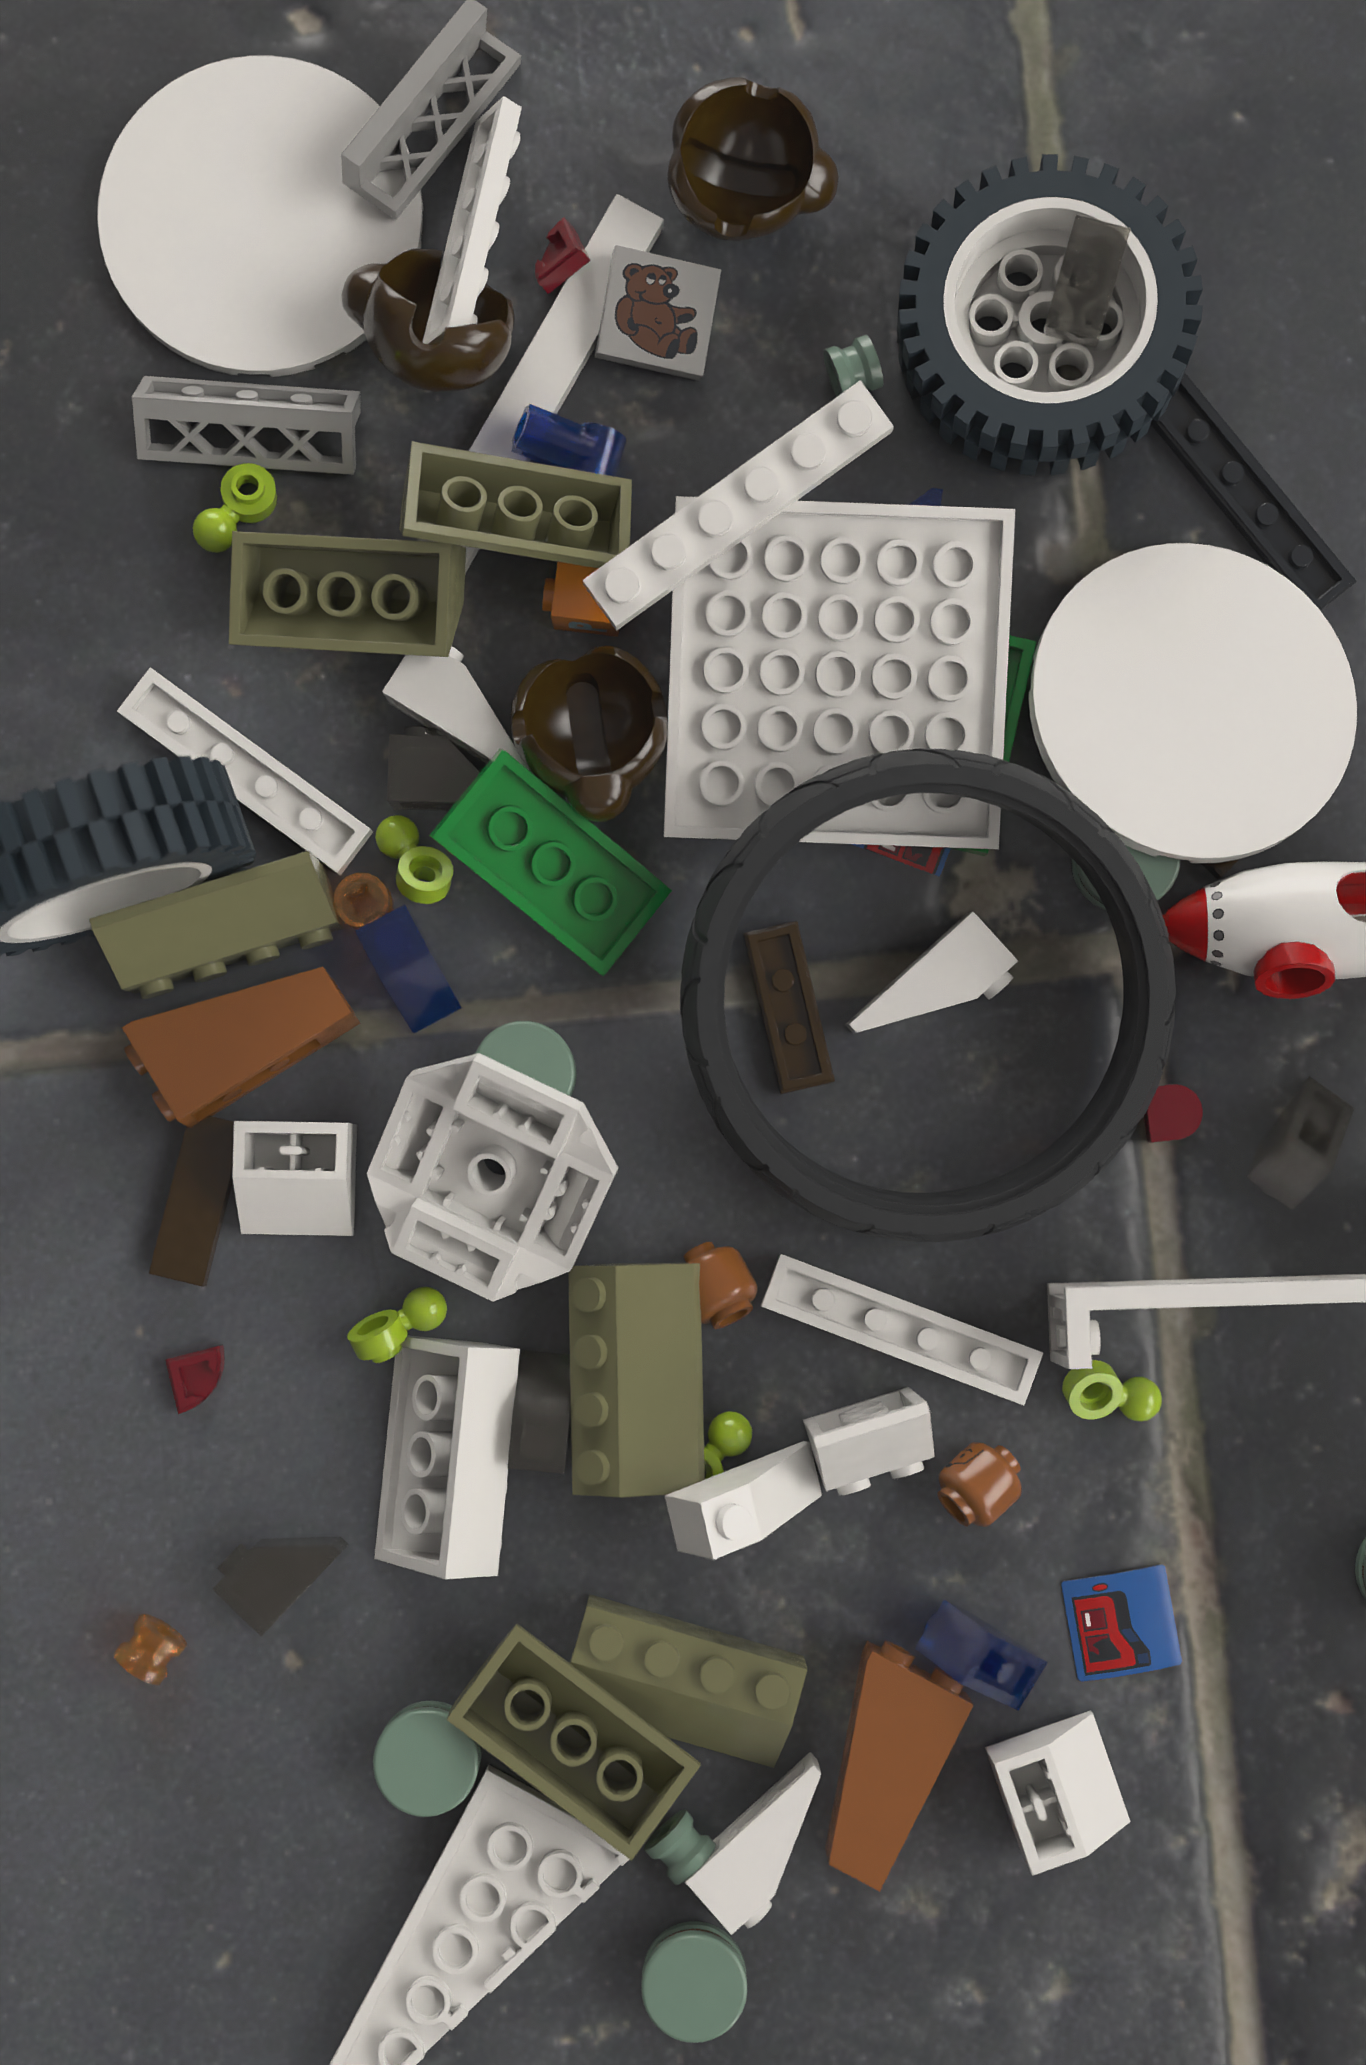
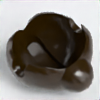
M742 77L716 80L704 85L693 93L683 103L675 117L672 129L674 151L670 158L667 172L668 188L682 216L690 224L707 235L719 240L741 241L762 237L786 226L798 214L815 213L825 209L830 205L837 193L839 180L837 166L830 155L819 146V137L811 112L792 92L780 87L771 88Z
M416 248L397 255L387 264H367L354 270L344 283L341 294L343 308L347 315L364 330L367 342L380 363L403 383L420 390L432 392L459 391L476 387L495 374L508 355L515 322L513 304L502 293L485 284L482 292L477 297L473 313L478 318L477 324L445 327L442 341L431 345L423 343L443 260V251L432 248Z
M597 646L573 661L552 659L536 665L528 671L518 686L511 706L512 737L523 762L538 779L557 794L566 797L573 809L589 821L605 822L623 812L629 803L632 789L638 786L652 772L667 742L668 720L661 687L647 667L636 657L613 646Z

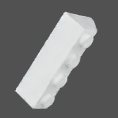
M407 1335L406 1339L401 1343L402 1349L395 1355L374 1559L443 1579L498 1576L520 1349L483 1342Z

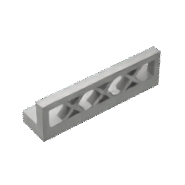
M466 0L341 154L342 183L395 220H397L521 64V55L486 31L487 8L476 0ZM479 48L501 63L494 73L470 75L468 61ZM462 70L463 77H456ZM480 89L479 92H478V93L475 95V97H474V91H473V90ZM466 91L468 105L463 112L439 115L437 100L443 93ZM430 108H431V114H432V115H431V116H425L426 113H427V112L430 110ZM442 128H449L443 135ZM435 130L437 144L431 151L408 154L405 140L411 132ZM399 148L400 155H393ZM412 167H418V168L414 171V173L411 174V169H410V168H412ZM403 169L406 183L394 198L371 183L380 171Z
M144 376L132 396L137 459L226 466L252 463L268 469L354 475L356 470L355 425L361 413L360 391ZM149 419L168 420L184 436L174 445L151 443ZM188 422L197 423L192 427ZM209 423L223 424L237 440L228 449L214 448L199 432ZM242 426H251V427H250L248 430H246V429H244ZM263 427L278 428L292 443L283 452H268L253 436ZM297 430H306V431L303 432L302 434H300ZM318 431L341 433L342 457L323 456L308 440ZM190 441L194 446L185 445ZM245 445L249 450L240 449ZM299 449L303 454H295V452Z

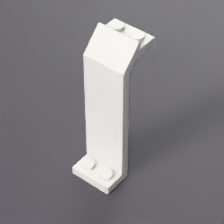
M1366 1274L1047 1283L1050 1361L1067 1369H1092L1091 1355H1098L1100 1352V1330L1098 1321L1090 1320V1310L1366 1302Z

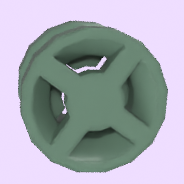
M867 335L854 338L852 345L843 349L837 346L824 349L825 367L836 397L860 380L870 391L883 387V374L879 358L871 339Z
M682 1809L660 1826L646 1843L644 1851L651 1859H660L667 1867V1877L674 1885H679L691 1877L709 1859L716 1848V1843L709 1835H700L693 1827V1817L686 1809Z

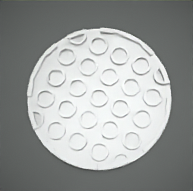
M245 56L210 63L184 74L155 93L135 113L117 139L106 163L98 199V229L105 264L114 285L140 324L159 342L176 354L208 369L230 375H238V373L270 374L271 377L297 374L315 369L314 365L329 360L342 352L347 354L367 340L364 330L347 315L343 308L341 294L344 283L354 270L364 265L373 263L387 264L397 255L407 250L421 249L424 211L421 190L397 220H395L342 183L341 154L380 106L352 82L328 69L309 62L278 56ZM398 148L393 155H400V149ZM415 167L410 168L411 174L416 170ZM403 169L380 171L371 183L394 198L406 183Z
M1194 543L1161 544L1125 553L1096 568L1078 582L1055 610L1039 639L1033 657L1034 664L1031 675V690L1029 691V709L1034 737L1041 757L1055 783L1072 795H1075L1097 813L1122 842L1132 849L1154 857L1162 855L1175 859L1189 860L1190 863H1220L1258 854L1279 844L1312 819L1330 799L1348 766L1357 726V701L1350 665L1343 647L1332 626L1303 591L1271 567L1249 556L1229 549Z

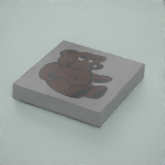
M615 245L610 264L595 358L700 381L704 374L721 269Z

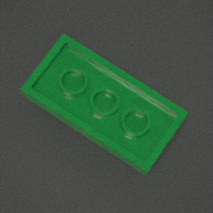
M499 748L429 835L603 977L672 892L655 875L589 820L579 815L570 804L501 748Z

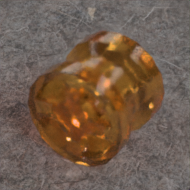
M354 873L346 876L338 884L334 892V907L337 915L351 928L360 932H373L382 928L390 920L394 911V900L390 890L378 877L369 873ZM365 888L364 894H361L357 898H355L358 894L363 893V890Z
M141 1614L133 1624V1636L129 1641L122 1642L114 1652V1658L119 1665L136 1678L152 1685H160L168 1674L167 1664L171 1658L181 1655L187 1646V1642L178 1631L164 1621L148 1614Z

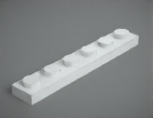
M861 380L583 579V585L617 631L892 433L893 424Z

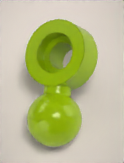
M244 463L234 466L224 475L221 482L223 505L220 509L210 508L202 511L196 517L193 524L194 538L203 549L209 552L225 551L232 546V531H237L236 524L238 521L256 523L271 515L276 507L277 492L274 479L265 468L257 464ZM245 483H253L258 487L257 491L252 495L241 494L238 490Z
M401 815L385 818L377 827L375 835L376 844L384 855L400 859L396 873V885L401 894L407 899L421 904H431L442 900L450 890L453 877V865L450 859L438 849L427 846L418 847L419 831L411 819ZM418 879H424V880H427L428 882H423V881H420V880H418Z
M419 1287L412 1290L406 1296L402 1309L399 1311L392 1309L383 1310L358 1322L347 1335L357 1358L360 1360H372L374 1363H381L393 1358L401 1351V1343L406 1339L410 1329L430 1331L441 1325L447 1313L445 1298L434 1288Z
M1092 1360V1369H1071L1062 1385L1063 1395L1071 1410L1078 1417L1088 1420L1105 1417L1119 1407L1120 1411L1127 1418L1139 1422L1147 1421L1159 1412L1162 1404L1160 1389L1152 1380L1145 1377H1132L1121 1384L1113 1368L1109 1364L1098 1360Z
M733 1411L723 1412L717 1415L710 1423L708 1429L709 1442L704 1446L705 1479L724 1472L721 1461L726 1456L740 1455L749 1447L752 1441V1427L749 1421L740 1413Z

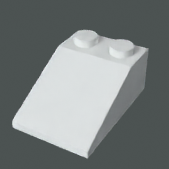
M909 1387L803 1420L822 1483L826 1491L837 1488L839 1495H847L871 1486L870 1477L889 1471L893 1479L915 1474L924 1469L922 1461L935 1457L931 1417L927 1402Z

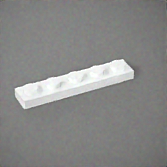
M504 96L475 123L424 334L423 343L437 344L442 341L445 327L477 324L478 321L477 316L473 314L475 304L488 279L489 272L484 267L487 253L499 232V223L495 221L498 206L508 191L510 178L506 176L509 160L514 155L520 142V133L516 130L522 107Z
M151 667L117 710L123 717L177 756H191L192 760L202 756L209 757L210 761L214 759L220 761L226 767L234 793L239 802L300 847L312 853L318 860L340 876L373 833L368 826Z
M779 1254L761 1303V1307L1021 1405H1025L1043 1355L1041 1351L783 1254Z

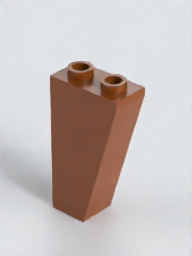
M322 966L131 1021L123 1026L122 1029L131 1043L124 1047L130 1062L141 1076L149 1073L159 1089L151 1095L163 1116L169 1122L177 1119L183 1125L191 1128L206 1117L220 1112L361 1023L334 979Z
M867 1640L862 1650L825 1851L830 1866L880 1892L974 1704L968 1694L962 1691L965 1682L955 1675L939 1667H935L932 1674L913 1665L912 1662L915 1656L904 1648L887 1640L884 1641L882 1647H879Z

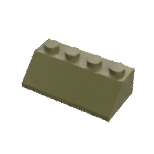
M412 441L403 485L399 529L402 536L600 568L630 546L632 480Z
M232 531L229 645L448 657L464 604L466 548L455 544L432 541Z
M309 851L89 919L92 931L121 989L133 994L140 993L142 999L154 998L170 993L174 990L172 982L191 976L194 977L196 983L219 978L227 974L226 965L245 959L248 966L273 961L280 957L278 949L300 943L301 949H310L333 941L332 932L344 929L326 867Z
M605 1263L573 1266L571 1271L568 1272L572 1494L606 1497L667 1495L705 1480L702 1328L699 1290L700 1263Z
M591 1594L588 1597L570 1661L572 1666L666 1737L772 1768L775 1767L792 1727L808 1670L805 1658L802 1655Z
M517 1623L473 1676L452 1705L446 1719L631 1861L701 1766L698 1760Z

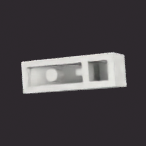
M451 646L448 657L405 655L382 691L389 704L486 764L501 748L528 769L468 669L461 663L464 657L462 653Z
M974 912L967 913L845 1025L852 1033H857L974 1000L982 994L989 1000L1013 979L1008 970L1018 960Z
M802 1441L667 1494L665 1499L677 1550L714 1560L764 1539L821 1497L822 1493L810 1442Z
M811 1752L713 1840L716 1843V1848L712 1855L699 1870L685 1880V1883L731 1935L743 1924L747 1928L756 1925L772 1907V1903L769 1900L776 1893L821 1776L818 1760Z

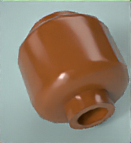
M705 1242L692 1248L683 1256L685 1263H700L701 1324L711 1323L713 1329H720L737 1322L753 1310L750 1302L756 1296L757 1284L737 1249L730 1246L715 1248L713 1242Z
M973 1442L939 1473L941 1490L937 1493L938 1498L947 1512L963 1526L968 1527L973 1523L977 1526L987 1527L1022 1495L1021 1482L1017 1476V1473L1021 1471L1020 1464L1012 1453L1001 1445H997L993 1449L985 1443Z

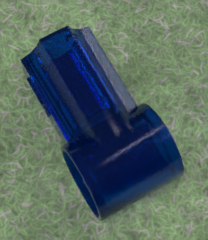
M529 404L525 407L517 423L512 439L511 452L545 465L616 477L627 439L622 433L608 426L590 422L578 424Z

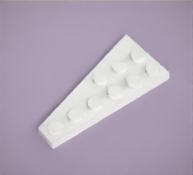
M488 1765L329 2065H417L424 2058L425 2053L450 2029L453 2030L468 2015L469 2010L488 1992L491 1993L556 1931V1927L581 1902L585 1903L599 1889L600 1884L629 1859L550 1798Z

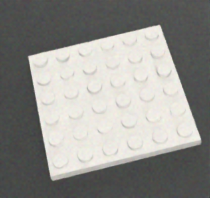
M676 496L675 513L697 497ZM796 501L676 587L672 595L664 837L737 840L755 819L768 810L774 802L788 794L798 785L817 775L823 774L829 769L867 756L884 754L890 751L930 748L980 753L1003 760L1015 509ZM911 793L871 801L845 811L820 825L799 842L999 849L1001 808L976 799L950 794Z

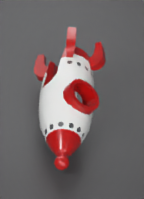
M1296 862L1243 870L1198 889L1180 899L1162 915L1171 943L1203 961L1247 976H1254L1256 989L1270 997L1283 999L1305 998L1327 990L1336 979L1366 977V922L1353 918L1366 916V862Z

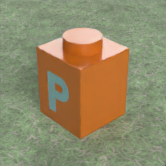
M557 562L556 578H546L542 606L543 611L551 612L553 629L618 637L619 629L616 631L583 585V579L599 568Z

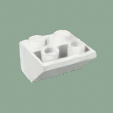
M234 1121L232 1179L241 1234L354 1236L357 1125L330 1122Z
M1091 1710L985 1747L1022 1857L1032 1876L1087 1857L1130 1822Z

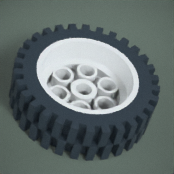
M1042 154L1040 169L1035 172H1029L1027 156L1012 159L1009 176L1005 179L1001 178L996 165L987 168L981 172L978 192L967 179L955 188L953 207L944 198L933 209L931 227L923 222L915 237L914 251H908L904 263L903 279L900 282L897 318L898 359L901 372L907 371L906 387L911 398L914 399L921 396L920 413L927 423L930 424L938 417L941 420L939 436L950 445L958 435L965 439L963 454L975 461L983 448L993 452L990 467L1005 471L1008 457L1022 460L1020 474L1035 476L1038 462H1050V476L1066 474L1071 459H1078L1080 470L1096 466L1100 451L1105 450L1110 460L1123 452L1128 437H1131L1135 443L1147 433L1152 419L1158 421L1166 411L1171 397H1174L1193 353L1198 338L1196 333L1202 320L1203 305H1197L1203 291L1201 275L1192 276L1198 259L1193 245L1180 250L1186 230L1179 219L1163 227L1162 224L1168 205L1158 195L1147 206L1142 204L1141 200L1146 185L1134 176L1124 190L1116 186L1115 182L1119 168L1104 163L1099 178L1086 174L1089 158L1080 156L1073 157L1071 171L1057 170L1058 154ZM1067 271H1071L1070 274L1083 277L1087 285L1080 288H1072L1067 286L1060 276ZM1014 272H1022L1027 274L1033 282L1025 286H1017L1012 284L1007 279V276ZM985 316H992L999 319L1003 327L995 331H987L982 329L976 321ZM1039 318H1046L1053 321L1058 329L1051 333H1042L1037 331L1031 322ZM1094 320L1104 321L1111 327L1112 332L1106 335L1094 334L1087 328L1086 322ZM1011 362L1019 363L1027 369L1028 374L1021 378H1011L1003 373L1001 367ZM1062 365H1073L1081 371L1083 376L1077 380H1066L1059 376L1056 368Z
M178 756L168 762L166 757L154 758L143 766H139L138 761L121 764L117 770L107 772L106 768L90 771L86 778L75 781L71 777L54 782L55 787L43 791L38 788L21 793L22 799L14 802L1 801L0 956L5 953L7 957L20 955L28 949L37 952L46 950L53 944L61 943V946L77 942L79 938L90 935L91 938L95 937L90 925V918L246 870L245 866L252 865L256 852L225 765H222L216 759L210 761L209 757L202 756L194 760L191 759V756Z

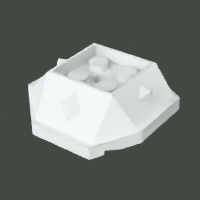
M477 1053L413 1070L406 1077L367 1171V1176L376 1205L386 1225L384 1232L392 1254L494 1302L516 1293L518 1289L544 1282L571 1271L616 1175L618 1166L583 1102ZM484 1159H493L499 1162L505 1170V1175L495 1174L490 1171Z

